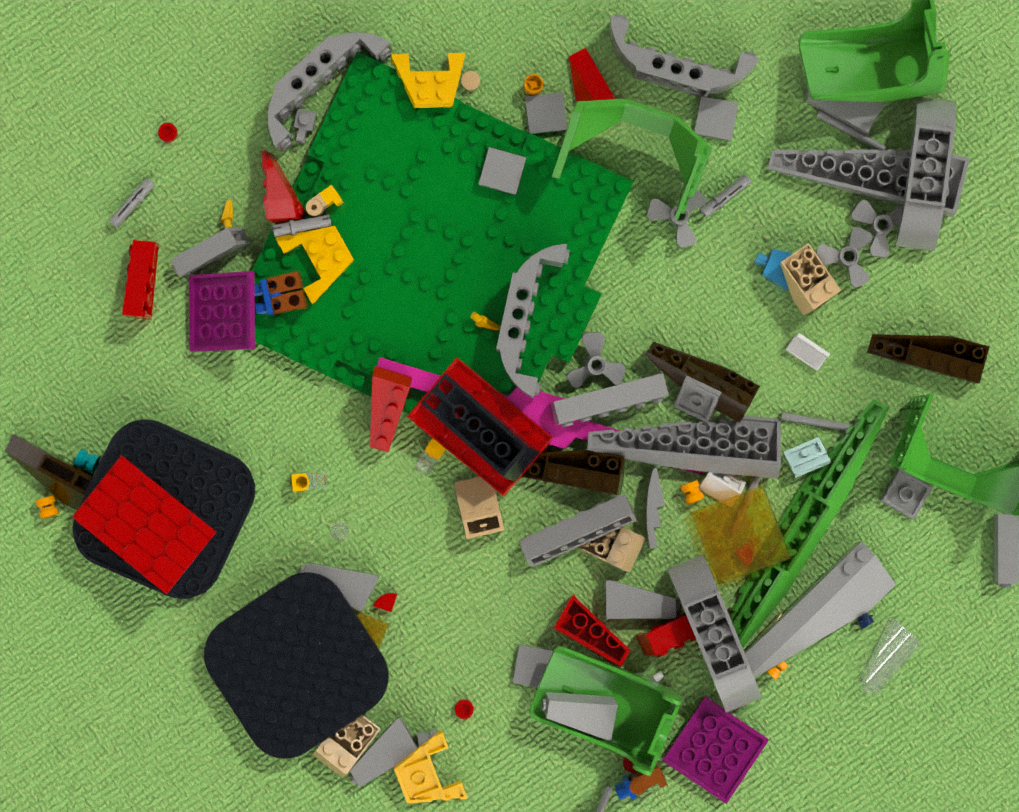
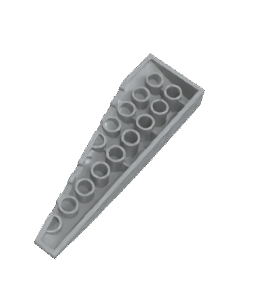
M911 149L772 150L768 169L828 187L903 205ZM952 154L943 212L944 216L953 218L957 212L970 158Z
M744 416L739 423L737 421H728L727 417L719 418L717 421H709L708 423L700 420L699 423H691V421L659 424V427L652 428L650 426H642V429L634 430L623 428L622 431H594L588 433L587 450L680 469L778 479L781 467V419Z
M862 541L856 542L744 652L754 678L867 613L896 585L876 556Z

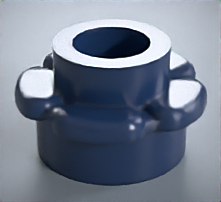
M867 613L857 618L859 622L856 624L861 629L874 623L873 615L869 616Z

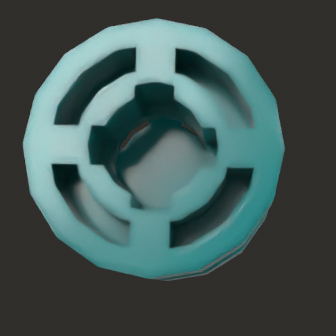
M81 449L75 459L74 466L85 468L87 472L92 474L99 463L100 456L91 455L88 451Z

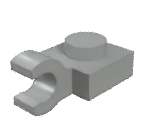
M297 109L294 129H298L297 143L305 144L307 131L313 132L317 116L316 112Z

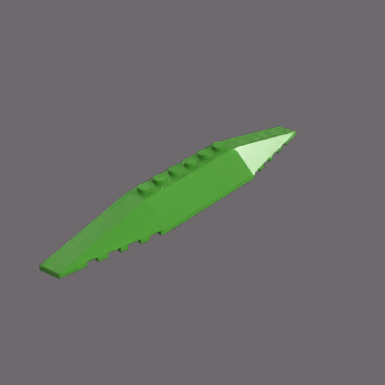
M873 399L858 416L859 420L856 424L850 426L845 431L847 434L840 442L837 441L833 445L835 448L828 454L831 463L808 474L746 574L748 576L744 585H741L739 590L740 596L737 603L733 604L731 609L733 613L730 617L742 648L787 594L846 500L889 410L887 405Z

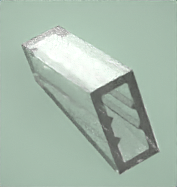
M893 617L887 620L858 680L862 683L860 687L868 695L870 693L877 695L922 646V643Z

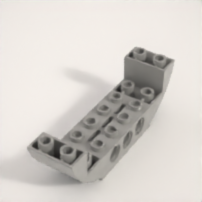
M620 14L611 15L609 35L613 49L624 66L634 74L633 78L695 96L707 97L708 95L730 90L740 84L751 73L760 59L752 52L741 53L738 57L733 74H731L730 70L720 68V70L713 69V66L707 63L699 65L689 58H683V60L675 58L676 55L665 52L661 54L651 47H646V49L640 48L634 42L623 43L630 20H626V17ZM653 64L659 65L660 68H654ZM672 69L677 70V71H678V74L672 73L671 70H672ZM689 75H695L697 79H692Z
M353 32L332 37L330 34L273 86L275 91L268 109L269 132L279 152L282 150L286 151L294 140L280 123L281 120H287L291 115L290 112L295 107L297 109L305 103V98L317 93L320 89L319 86L323 82L327 83L334 77L333 73L338 69L342 70L348 64L347 61L352 56L354 58L356 52H362V47L375 60L385 62L391 56V43L369 33ZM331 59L330 62L323 63L324 60ZM311 72H316L314 76H309ZM299 84L302 85L301 88L295 89V87H296L297 85H299Z
M916 97L913 113L915 121L907 181L896 246L934 251L939 237L946 202L955 135L956 105L955 101Z
M567 244L555 245L539 251L531 256L517 273L512 274L496 350L500 352L503 366L513 384L531 399H534L535 395L539 396L541 383H538V378L517 374L516 371L520 372L522 359H519L520 352L524 353L526 340H523L524 333H529L530 321H528V315H532L535 302H532V297L537 296L539 283H536V278L541 277L543 264L561 268L563 263L567 264L570 250H567ZM519 293H526L528 297L525 300H519L517 295ZM520 311L523 313V317L515 319L513 314ZM512 330L519 332V336L515 339L510 338L508 335Z
M700 555L668 568V573L726 713L761 699L762 697L749 662L704 556Z

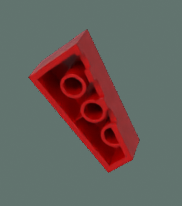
M133 240V243L129 246V256L131 257L130 263L127 266L128 277L125 285L122 315L128 318L152 320L159 244L157 242Z
M375 366L372 375L370 447L389 452L410 389L411 376Z
M571 595L552 628L617 667H622L631 651L574 595Z
M685 613L684 616L680 615L668 620L667 624L663 623L651 627V632H640L635 635L644 656L657 655V658L668 653L667 650L672 647L675 650L684 646V642L689 639L691 641L696 640Z

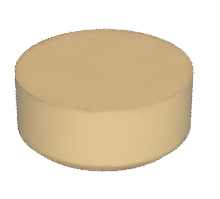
M467 71L462 75L461 84L465 90L474 91L480 85V77L474 71Z

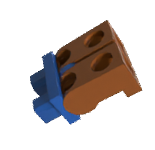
M294 271L260 280V283L255 284V297L263 295L265 301L255 304L257 314H268L271 316L294 310L308 309L301 273Z
M657 762L651 776L640 772L632 773L629 777L626 774L622 776L623 781L614 786L620 800L628 796L633 800L637 798L636 794L644 793L647 788L655 784H659L660 788L667 785V782Z

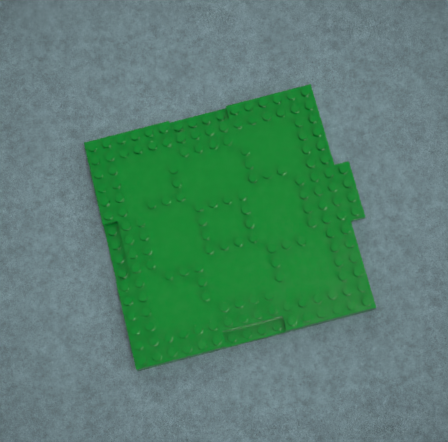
M356 52L293 186V190L304 208V219L313 218L306 211L307 202L330 185L334 187L344 203L339 207L335 203L324 210L321 216L330 215L331 226L337 228L354 261L314 304L311 303L305 292L308 309L294 310L270 316L268 314H257L255 307V342L372 397V375L380 357L440 376L456 358H459L502 395L509 396L517 387L507 375L502 363L501 354L496 350L500 330L495 331L475 325V321L470 318L471 314L476 312L480 316H485L501 326L512 274L517 273L521 266L539 251L551 246L567 244V250H570L567 264L563 263L562 268L543 264L541 277L536 278V283H539L537 296L532 297V302H535L532 315H528V321H530L529 333H524L523 340H526L524 353L520 352L519 359H522L520 372L516 371V373L536 377L539 383L551 356L570 363L602 293L585 286L633 185V181L571 152L568 154L560 178L552 177L561 147L531 133L528 134L461 102L457 98H454L452 107L414 108L396 69L360 52ZM489 147L526 157L516 195L479 185ZM271 230L252 269L254 271V285L260 283V280L294 271L301 273L304 288L320 280L321 277L303 245L284 254ZM519 293L517 295L519 300H525L528 297L526 293ZM263 295L255 297V304L265 302ZM517 311L513 314V317L515 319H521L523 317V313ZM512 330L508 335L510 338L515 339L519 336V332ZM410 387L402 412L409 415L427 392Z

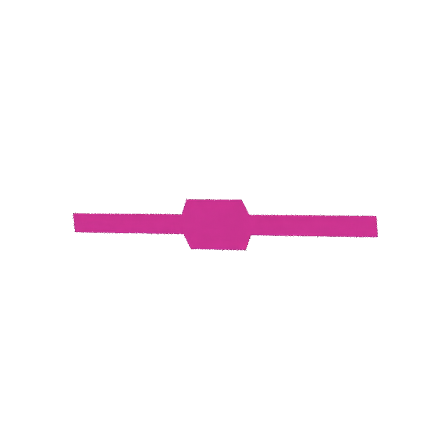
M381 357L377 365L378 367L411 376L410 387L426 392L441 377L440 375ZM516 388L509 396H505L554 437L550 445L563 449L576 437L588 441L589 432L603 430L620 431L590 421L580 423V419L574 420L573 425L563 428L561 424L555 425L550 403L564 398L539 391V396L535 395L534 399H531ZM682 469L698 475L703 474V471Z

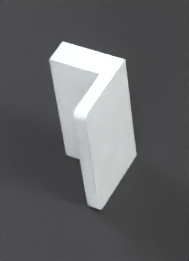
M800 333L795 334L785 349L815 371H818L825 359L830 356V353Z
M708 472L699 489L723 504L732 507L741 495L746 482L733 474Z

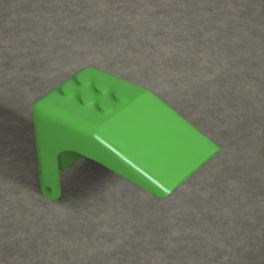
M911 0L909 11L891 22L863 27L808 31L801 34L798 40L799 51L811 99L881 103L941 93L947 83L949 50L946 49L945 42L937 43V11L934 0Z
M558 646L555 647L531 703L529 714L537 721L598 744L628 758L633 762V769L651 776L682 704V696L676 690L623 668ZM546 692L614 697L618 707L611 740H605L547 719L544 711L541 710V701L545 699Z

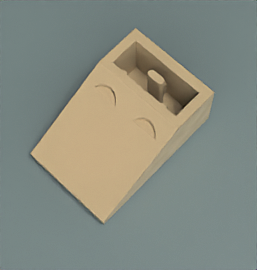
M809 243L780 262L792 299L803 316L815 310L841 291Z
M481 477L454 482L467 539L504 531L496 492L492 486Z
M621 527L577 548L630 573L646 538Z
M361 715L322 741L312 755L340 777L344 778L381 729L364 715Z

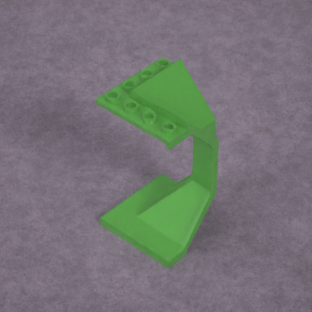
M629 99L577 101L552 177L560 178L570 150L620 121L669 137L682 174L680 182L684 183L674 219L678 220L680 213H685L688 199L691 196L694 197L712 147L678 116Z
M926 394L915 396L914 399L911 398L907 405L908 410L900 411L906 424L890 465L919 480L960 497L1019 517V460L972 474L931 457L921 426L934 395Z

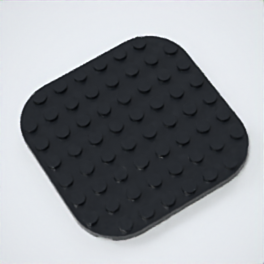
M141 419L127 423L111 438L79 507L122 455L212 527L216 533L168 594H165L74 519L72 529L75 544L80 553L90 562L169 597L189 599L203 594L217 581L253 505L255 498L253 476L245 463L236 456L164 423L150 419Z
M312 572L298 573L286 578L223 620L211 631L204 648V661L209 675L248 735L260 750L276 758L288 759L306 753L372 709L383 698L389 681V668L384 655L340 588L328 577Z

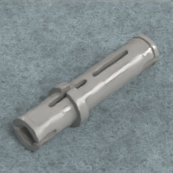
M743 174L718 195H713L708 203L699 208L703 216L708 218L718 208L722 209L727 201L752 183L749 177Z
M146 177L142 184L132 191L133 194L109 219V222L118 228L141 201H145L146 195L156 185Z
M327 214L293 221L292 219L287 223L272 225L274 237L286 234L296 235L297 232L331 227L330 215Z

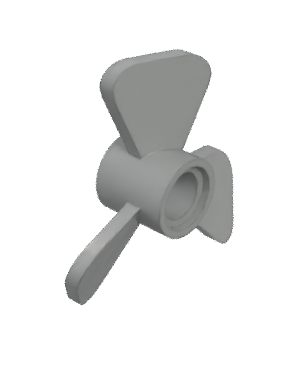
M696 190L694 197L691 196L688 199L684 220L682 221L674 219L677 206L672 209L659 199H653L649 205L647 218L650 221L669 219L671 224L677 226V245L681 248L692 246L696 243L697 239L686 224L690 217L689 212L705 205L707 198Z
M862 200L852 211L851 218L854 221L870 224L871 231L875 234L869 250L872 256L884 258L889 255L885 234L890 232L893 226L901 224L903 205L898 206L889 216H877L870 203ZM878 221H883L886 224L885 230L878 228Z
M855 227L851 231L847 247L838 251L822 244L817 248L816 254L824 266L838 262L841 266L848 267L851 285L859 287L869 281V275L856 263L859 259L858 251L871 242L873 236L870 232L860 227ZM845 252L851 253V262L844 259L843 255Z
M584 333L581 339L588 355L584 359V366L567 373L566 377L572 387L579 388L590 373L594 375L603 373L612 383L619 385L625 373V366L618 362H606L600 356L605 341L602 333ZM599 360V365L596 368H592V362Z

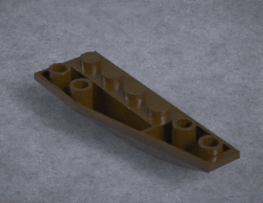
M872 334L867 353L973 384H980L990 346L953 336Z
M652 342L645 354L664 374L680 387H682L686 376H689L722 392L715 410L739 423L760 387L753 381L726 367L656 342Z
M13 434L5 452L63 504L77 511L93 475Z
M590 450L546 452L539 455L522 477L621 495L625 457Z

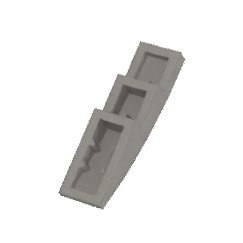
M657 468L651 469L646 496L645 516L649 548L658 547L654 532L655 527L661 526L657 507L665 506Z

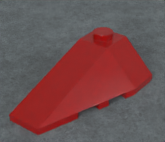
M586 48L569 56L576 103L577 101L615 99Z
M266 150L262 151V170L266 176V180L263 181V187L266 188L267 195L263 196L266 219L275 224L287 223L292 219L293 221L303 220L304 208L274 154Z

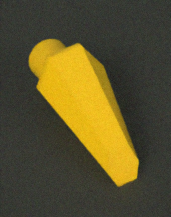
M228 200L225 203L220 224H223L225 229L232 227L231 222L234 219L232 200Z
M473 312L470 316L475 321V325L495 331L501 328V326L487 317L480 316L476 312Z

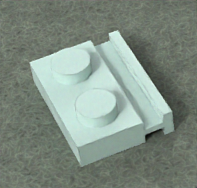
M819 437L784 452V456L795 478L831 463Z

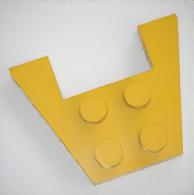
M448 53L449 71H410L408 54H391V62L395 65L397 74L401 78L414 108L453 106L465 53Z
M335 226L296 233V235L289 234L276 237L284 254L303 245L321 277L320 280L303 288L312 304L326 292L329 286L354 261Z
M442 730L438 731L394 766V771L407 803L432 802V800L439 799L447 801L453 798L467 799L461 780L444 787L441 786L430 755L448 748Z

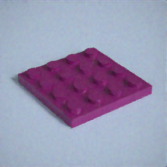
M254 271L189 275L190 352L255 349Z
M704 696L662 761L727 804L769 739L731 713H726L724 708Z

